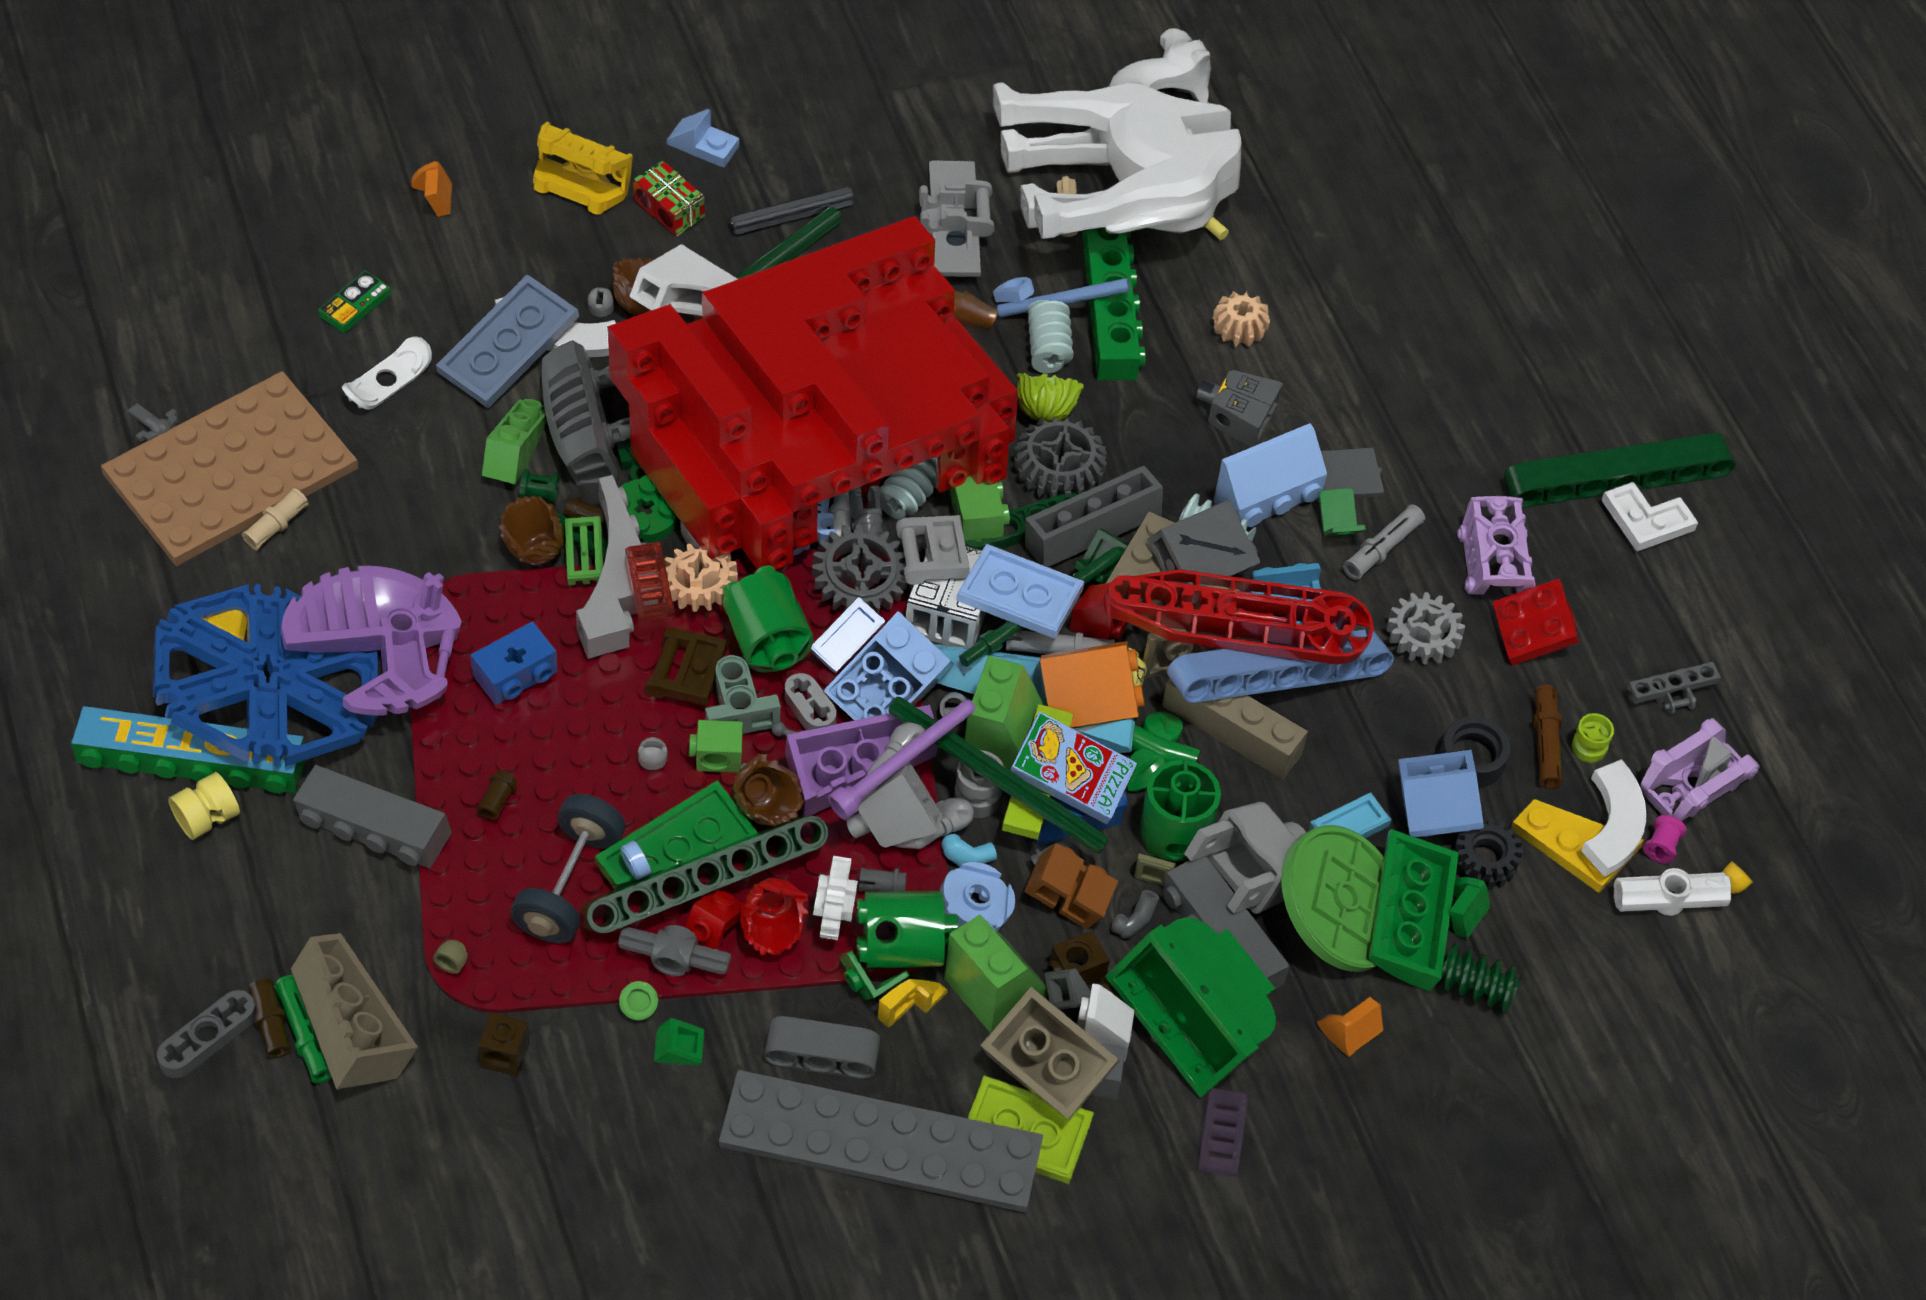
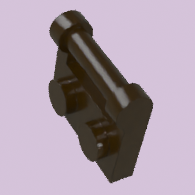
M673 627L665 629L662 638L664 645L653 676L647 679L644 687L645 692L655 698L667 696L707 706L716 682V665L725 656L727 640ZM681 647L687 648L676 680L667 679L677 649Z

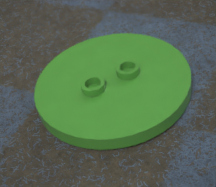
M1324 825L1316 827L1298 837L1285 855L1281 878L1285 906L1298 934L1317 956L1342 970L1353 972L1370 970L1377 966L1369 959L1384 857L1375 846L1355 831L1336 825Z

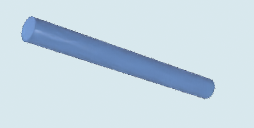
M1125 278L1029 298L1022 302L1000 304L997 306L1000 318L1027 313L1028 306L1039 300L1060 301L1065 304H1071L1130 291L1128 279Z

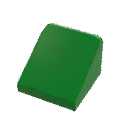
M670 1018L657 1029L654 1061L666 1064L700 1065L702 1063L704 1029Z

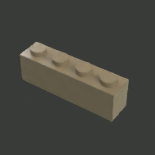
M1171 679L1166 683L1162 703L1163 708L1281 779L1285 778L1302 756L1308 731L1248 695L1189 703L1184 699Z

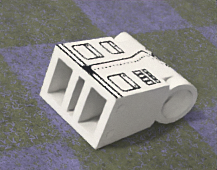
M927 543L925 547V559L923 562H930ZM966 548L970 566L969 572L981 554V550ZM966 578L925 579L922 583L914 585L907 602L906 619L930 641L949 646L971 648L976 643L986 612L957 601V593Z

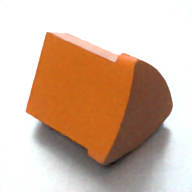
M434 161L424 165L413 175L411 187L425 191V198L438 217L449 215L452 183L439 162Z
M1371 997L1344 1016L1329 1014L1317 1022L1328 1039L1348 1057L1352 1056L1356 1050L1383 1032L1381 1005Z

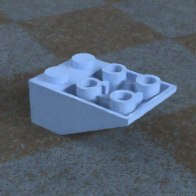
M898 611L825 688L824 692L853 720L888 714V709L897 696L915 705L955 664Z

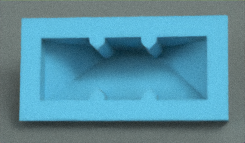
M1133 718L1072 727V729L1117 753L1131 752L1135 726Z

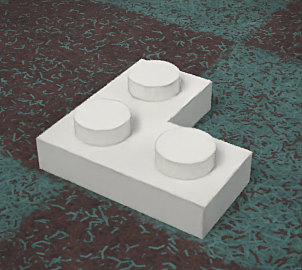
M1634 482L1606 491L1602 498V502L1636 551L1693 532L1698 524V521L1681 497L1651 507Z

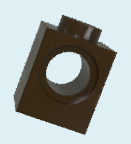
M1091 930L1052 945L1047 969L1048 972L1076 968L1085 984L1090 986L1097 983L1099 978L1107 975L1110 960L1094 931ZM1076 961L1081 963L1082 966H1074L1069 962Z
M490 1012L478 1045L480 1067L518 1077L530 1044L528 1021Z

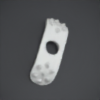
M414 336L406 339L389 357L353 382L345 383L342 386V390L348 396V400L357 403L358 408L367 410L382 404L425 371L432 358L429 344L421 337ZM381 372H390L396 377V382L392 386L386 387L380 385L376 377Z

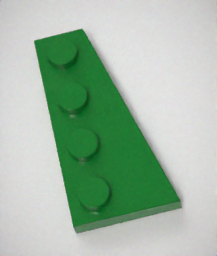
M717 780L595 856L594 862L613 888L617 889L638 881L630 873L620 852L621 846L633 840L643 852L651 870L650 875H653L758 832Z

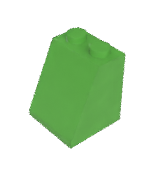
M988 655L972 700L976 707L975 711L967 717L965 740L979 750L996 755L1002 761L1003 766L1010 770L1033 724L1038 704L1044 705L1024 665Z
M979 914L949 934L944 980L990 1033H992L1030 987L1035 989L1044 998L1048 996L1047 985L1004 936L982 915Z

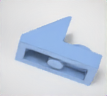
M706 109L682 119L668 137L667 145L724 168L739 148V138L711 127V110Z

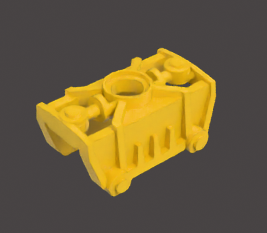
M550 122L542 125L537 142L540 159L537 162L533 178L535 191L539 193L552 192L588 206V211L593 214H602L625 199L629 190L633 154L629 153L627 155L616 151L612 145L606 147L572 134L570 129L565 128L562 130L551 126ZM547 154L557 155L569 162L564 164L548 159ZM612 173L615 180L622 182L621 186L610 183L606 174Z

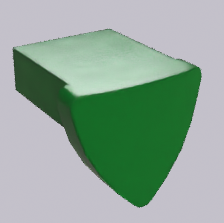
M1461 877L1455 879L1453 895L1457 898V901L1449 911L1454 935L1468 939L1480 920L1490 909L1488 889L1484 881L1470 877Z

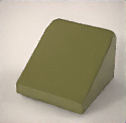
M1139 854L1134 877L1164 886L1167 872L1174 869L1176 864Z

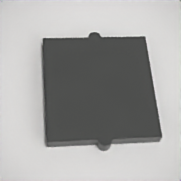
M1373 448L1321 451L1327 471L1323 490L1352 488L1354 498L1384 496L1380 477L1382 468L1377 465Z

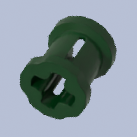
M524 469L520 482L519 497L522 499L525 496L531 498L534 495L535 497L548 500L549 504L555 505L559 494L560 474L553 473L552 476L531 474L530 470Z

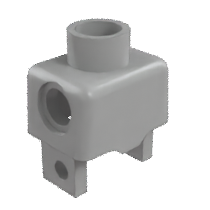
M1256 802L1226 810L1218 823L1199 829L1184 854L1190 861L1206 856L1235 891L1227 905L1233 913L1249 908L1253 913L1259 914L1284 902L1281 878L1285 855L1292 843L1306 832L1297 823H1283L1265 802Z

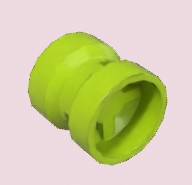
M1597 713L1583 716L1579 721L1571 744L1572 752L1575 756L1588 763L1602 760L1607 753L1609 743L1614 734L1612 722L1604 715Z

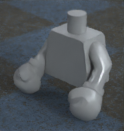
M910 722L896 727L889 743L884 748L885 752L872 764L866 776L926 730L921 725ZM909 762L861 799L862 803L858 806L859 813L848 818L846 822L854 838H859L872 832L882 847L894 845L900 848L922 849L940 836H946L949 833L967 827L973 820L974 810L972 804L963 798H948L935 804Z

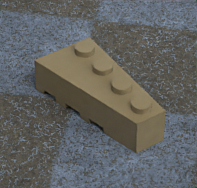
M342 934L310 937L293 964L291 971L336 1089L398 1079L418 1046Z

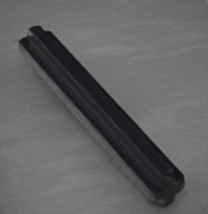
M846 186L733 215L729 218V226L734 235H739L817 215L829 206H834L836 209L848 207L854 204V193L851 187Z

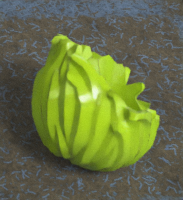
M1018 373L1016 375L1018 380L1017 399L1019 407L1027 416L1038 422L1042 418L1049 423L1053 416L1058 421H1062L1076 406L1080 392L1083 389L1082 383H1078L1077 380H1072L1071 378L1064 380L1055 375L1050 378L1046 373L1035 377L1028 376L1026 373Z

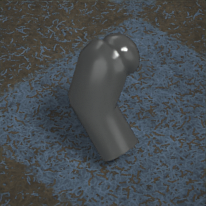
M1143 890L1130 918L1123 914H1118L1115 917L1111 926L1112 932L1121 935L1122 939L1132 938L1150 922L1159 896L1153 891Z

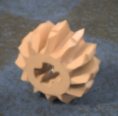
M1234 291L1230 297L1222 296L1213 313L1215 333L1222 335L1223 342L1233 341L1235 348L1239 343H1244L1250 347L1253 341L1260 342L1270 323L1268 305L1261 304L1260 296L1249 297L1247 291L1243 296H1239Z

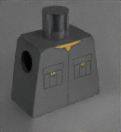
M1232 370L1228 372L1221 386L1204 379L1199 386L1196 398L1211 404L1208 420L1210 425L1243 444L1254 447L1258 444L1279 404L1283 383Z

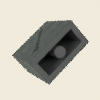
M1226 500L1162 528L1147 539L1163 572L1182 569L1237 577L1261 563L1257 556V549L1254 543L1249 540L1241 524V517L1233 508L1230 500ZM1171 581V582H1178V583H1185V584H1192V585H1193V583H1191V582Z

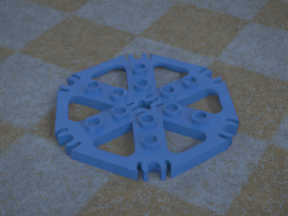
M250 584L177 604L174 609L171 608L169 610L167 621L161 619L158 626L156 625L153 665V697L156 696L155 703L157 705L170 703L167 705L165 717L171 719L172 724L245 762H248L249 754L253 752L252 762L254 764H259L260 756L267 754L273 758V766H278L283 754L286 761L285 766L359 743L360 739L365 737L367 727L372 728L375 721H377L378 715L358 714L343 707V697L347 694L317 679L318 677L344 669H352L359 673L361 686L378 677L377 650L374 652L324 653L285 650L281 635L283 616L292 598L295 596L297 603L302 597L285 588L283 598H280L281 589L278 586H275L273 595H264L260 590L261 585L256 584L251 595L249 592ZM231 610L243 612L247 617V642L203 620V618ZM177 650L184 651L217 669L180 680H171L169 677L170 653ZM265 665H267V671L270 674L268 683H266V676L264 675ZM247 700V736L242 739L231 738L199 719V715ZM287 705L328 726L333 734L303 745L292 744L287 738Z

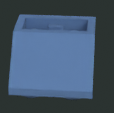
M1471 750L1398 759L1402 797L1410 836L1430 837L1437 834L1460 831L1468 832L1484 828L1477 775Z

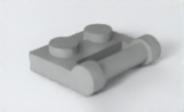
M960 515L903 518L896 523L897 536L902 539L906 560L904 574L907 583L916 585L922 583L925 579L966 578L968 576L970 566ZM925 534L930 562H920L916 535Z

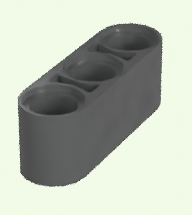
M779 1016L773 1018L770 1022L764 1058L768 1063L779 1067L867 1079L875 1074L881 1038L876 1032L865 1028Z

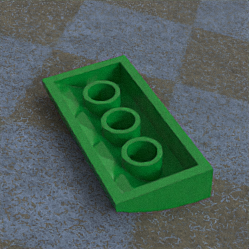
M1390 829L1387 835L1369 959L1394 977L1418 988L1430 991L1442 978L1450 920L1449 910L1452 906L1459 852Z

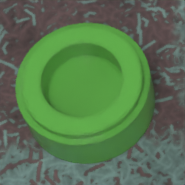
M641 981L632 982L622 990L619 1005L622 1012L628 1018L644 1020L655 1012L658 1005V996L650 984Z

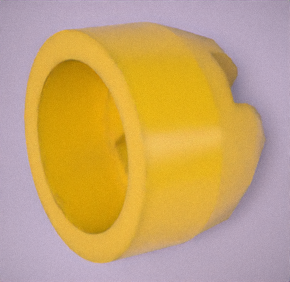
M1733 861L1721 872L1729 876L1732 894L1742 892L1753 882Z

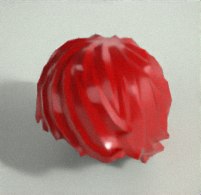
M769 878L761 881L759 884H754L753 888L745 896L740 910V922L745 940L749 941V944L753 945L755 950H759L761 955H766V953L771 955L781 954L786 948L790 949L792 944L796 943V940H800L802 934L804 914L808 913L804 902L808 901L807 893L800 891L792 883L779 878Z

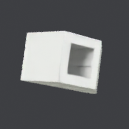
M1092 984L1090 998L1082 997L1077 1025L1100 1044L1125 1047L1124 1062L1126 1061L1134 1010L1101 985Z

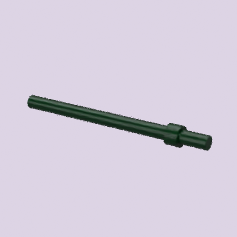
M1116 547L1111 548L1072 577L1084 581L1085 585L1119 561L1122 557L1121 551ZM1008 621L995 631H987L977 639L975 645L959 655V661L964 667H969L984 655L991 656L1002 648L1004 641L1024 627Z

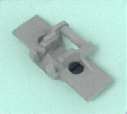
M929 161L930 195H928L927 186L920 187V223L935 239L934 266L943 276L980 277L979 237L989 236L994 232V222L990 219L989 203L992 186L987 181L976 180L975 161ZM977 205V217L967 216V212H964V209H976Z

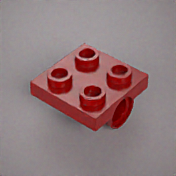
M1559 578L1493 601L1508 658L1512 666L1580 642L1576 631L1578 630L1577 624L1567 601L1563 584Z

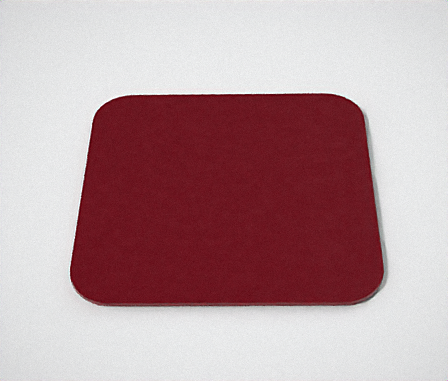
M810 549L793 555V563L775 570L784 574L789 579L796 601L801 606L815 643L845 612V606L841 605L838 609L832 610L833 598L822 601L821 594L823 589H814L816 577L811 576L812 565H814L812 560L814 552L819 551L818 549ZM852 552L840 556L835 562L841 561L842 558L847 557ZM746 554L731 555V561H736L738 581L746 576L755 574L756 570H758ZM652 560L649 563L652 572L658 571L659 575L660 568L665 567L664 560ZM858 563L857 566L859 568V571H861V578H863L864 575L862 574V570H860V564ZM582 565L575 566V571H582ZM589 565V570H596V565ZM567 566L469 573L454 576L443 581L442 594L451 602L461 619L458 638L453 643L452 653L448 658L444 677L448 683L447 690L440 698L418 709L411 707L416 803L445 813L452 831L432 867L427 868L419 865L426 965L436 985L455 1002L477 1011L509 1013L619 1003L622 990L628 984L637 981L650 984L655 989L658 1000L848 984L844 976V972L847 970L839 956L852 951L857 958L856 940L857 937H864L863 924H859L856 921V899H864V893L867 892H859L861 868L895 872V868H898L900 872L907 873L905 891H940L941 884L948 874L946 856L941 845L943 836L938 837L922 849L900 848L894 845L882 847L872 832L859 838H854L848 829L847 820L840 818L830 806L811 815L819 817L827 826V840L821 847L718 888V890L734 896L735 900L740 903L744 901L745 896L753 888L754 884H759L761 881L769 878L786 880L800 891L807 893L808 901L804 902L808 913L804 914V926L800 940H796V943L792 944L790 949L786 948L781 954L771 955L766 953V955H761L759 950H755L754 946L745 940L740 921L724 932L717 949L731 955L729 969L723 975L692 967L690 972H685L682 976H670L660 972L653 966L651 956L619 947V937L624 927L658 934L660 929L664 930L669 925L685 927L694 903L708 893L607 933L588 931L580 922L575 935L566 943H551L528 934L512 919L510 913L511 906L518 893L523 889L539 888L553 892L577 843L576 840L562 830L557 821L559 809L568 796L573 794L591 795L604 800L616 808L626 823L625 831L620 840L717 780L735 803L737 802L734 798L733 785L738 772L696 771L697 757L689 756L690 734L698 733V720H705V708L719 706L715 685L707 706L667 696L655 698L648 695L644 687L647 679L653 676L664 645L662 638L665 629L670 627L727 640L725 656L735 655L742 659L744 657L723 605L721 606L716 602L712 603V610L708 611L704 605H700L697 612H693L692 605L687 604L686 607L680 609L678 599L669 602L667 593L659 592L657 608L631 614L634 631L629 634L628 648L587 658L576 630V610L585 607L597 585V580H590V584L575 581L576 585H568ZM880 579L879 583H875L868 590L882 585L887 579ZM903 590L900 601L893 600L891 610H887L880 605L879 616L885 620V624L837 674L833 673L812 652H809L793 666L776 672H757L749 667L757 698L777 694L781 706L780 722L786 728L795 732L806 731L784 699L785 682L794 674L804 673L814 678L824 691L898 611L906 618L907 598L905 591ZM533 621L556 650L557 672L547 681L536 683L523 690L514 699H506L495 705L472 676L470 655ZM440 644L426 648L429 670L433 674H436ZM681 647L677 649L667 679L676 680L687 648ZM799 688L794 690V693H802L807 700V690L803 692ZM827 695L836 709V724L855 721ZM922 699L919 700L914 706H923ZM814 710L813 720L819 718L822 722L826 721V716L821 718ZM771 728L742 734L741 766L744 762L747 764L752 761L758 754L767 755V760H777L778 765L789 769L785 757L787 736H776ZM646 738H659L667 747L668 759L666 764L660 769H646L638 761V748ZM931 759L913 768L936 804L938 801ZM499 770H503L512 774L517 779V791L508 797L498 819L490 820L478 813L476 807L490 786V776L496 774ZM798 810L796 813L798 814L797 817H802L801 810ZM747 818L757 832L773 827L760 825ZM805 823L801 827L800 836L805 843H808L812 840L814 832L811 825ZM772 836L766 843V851L770 856L774 857L779 852L780 844ZM584 845L559 895L572 904L579 914L585 902L615 890L594 862L595 856L606 849H597ZM737 850L732 855V865L739 871L745 866L746 857L742 851ZM833 856L851 858L848 879L858 881L851 921L841 920L838 940L821 938L820 931L823 917L813 915L820 875L830 876ZM704 863L698 868L697 877L702 884L708 883L712 872L710 867ZM671 877L667 878L662 886L666 897L672 898L677 892V883ZM637 891L632 892L627 900L628 907L633 912L640 910L643 904L642 896ZM598 905L593 910L592 919L597 926H602L607 921L608 912L604 906ZM883 921L878 924L875 931L876 937L886 939L891 936L894 929L893 923L891 921ZM448 940H458L466 948V963L457 974L441 969L433 959V955L439 946ZM865 962L860 963L871 982L886 981L897 973L906 970L911 975L923 969H866Z

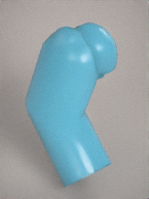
M949 834L942 840L941 845L944 849V855L959 867L967 862L985 864L997 859L995 848L991 842L973 848L956 834Z

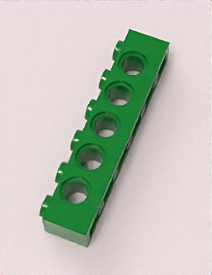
M1105 227L1082 230L1087 286L1127 278L1130 291L1089 300L1097 380H1137L1139 367L1145 366V347L1139 346L1143 330L1142 321L1136 320V315L1139 314L1140 301L1139 295H1133V289H1136L1137 274L1136 269H1130V264H1133L1134 248L1133 244H1128L1127 239H1130L1131 231L1121 234L1108 233Z

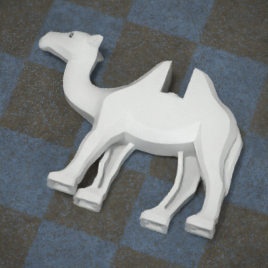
M1169 29L1160 36L1161 46L1165 50L1163 58L1142 60L1130 64L1113 76L1109 87L1089 92L1059 91L1044 94H1021L1010 89L1003 82L993 84V106L1001 127L1034 122L1091 127L1084 132L1060 133L1044 138H1026L1014 129L1002 130L1001 154L1008 173L1044 165H1111L1116 177L1120 181L1107 190L1090 194L1049 193L1037 187L1034 183L1021 185V210L1028 229L1038 227L1042 239L1105 227L1108 233L1117 234L1143 228L1180 234L1198 229L1209 221L1219 201L1234 193L1239 187L1241 137L1238 129L1230 130L1231 112L1222 105L1207 103L1211 72L1210 52L1207 51L1200 40L1193 41L1182 30ZM1175 88L1177 91L1190 93L1195 101L1176 98L1157 90Z

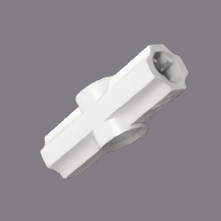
M1672 868L1667 869L1661 876L1616 878L1614 882V901L1616 908H1619L1620 912L1658 910L1664 915L1673 916L1679 914L1683 908L1728 906L1731 901V883L1729 876H1726L1725 873L1687 874L1681 869Z

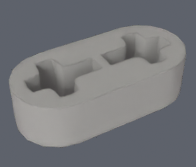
M798 673L787 679L785 682L784 699L806 731L836 724V709L814 678L804 673ZM797 688L802 692L807 690V700L802 693H794V690ZM814 710L816 711L819 717L822 718L826 716V721L822 722V720L819 718L813 720Z

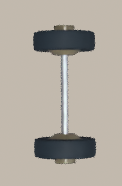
M586 794L568 796L559 809L557 816L558 824L577 843L553 892L539 888H526L518 893L511 906L510 913L514 922L528 934L543 941L566 943L572 939L580 923L579 913L572 904L559 895L583 846L607 849L619 842L625 831V820L616 808L604 800Z

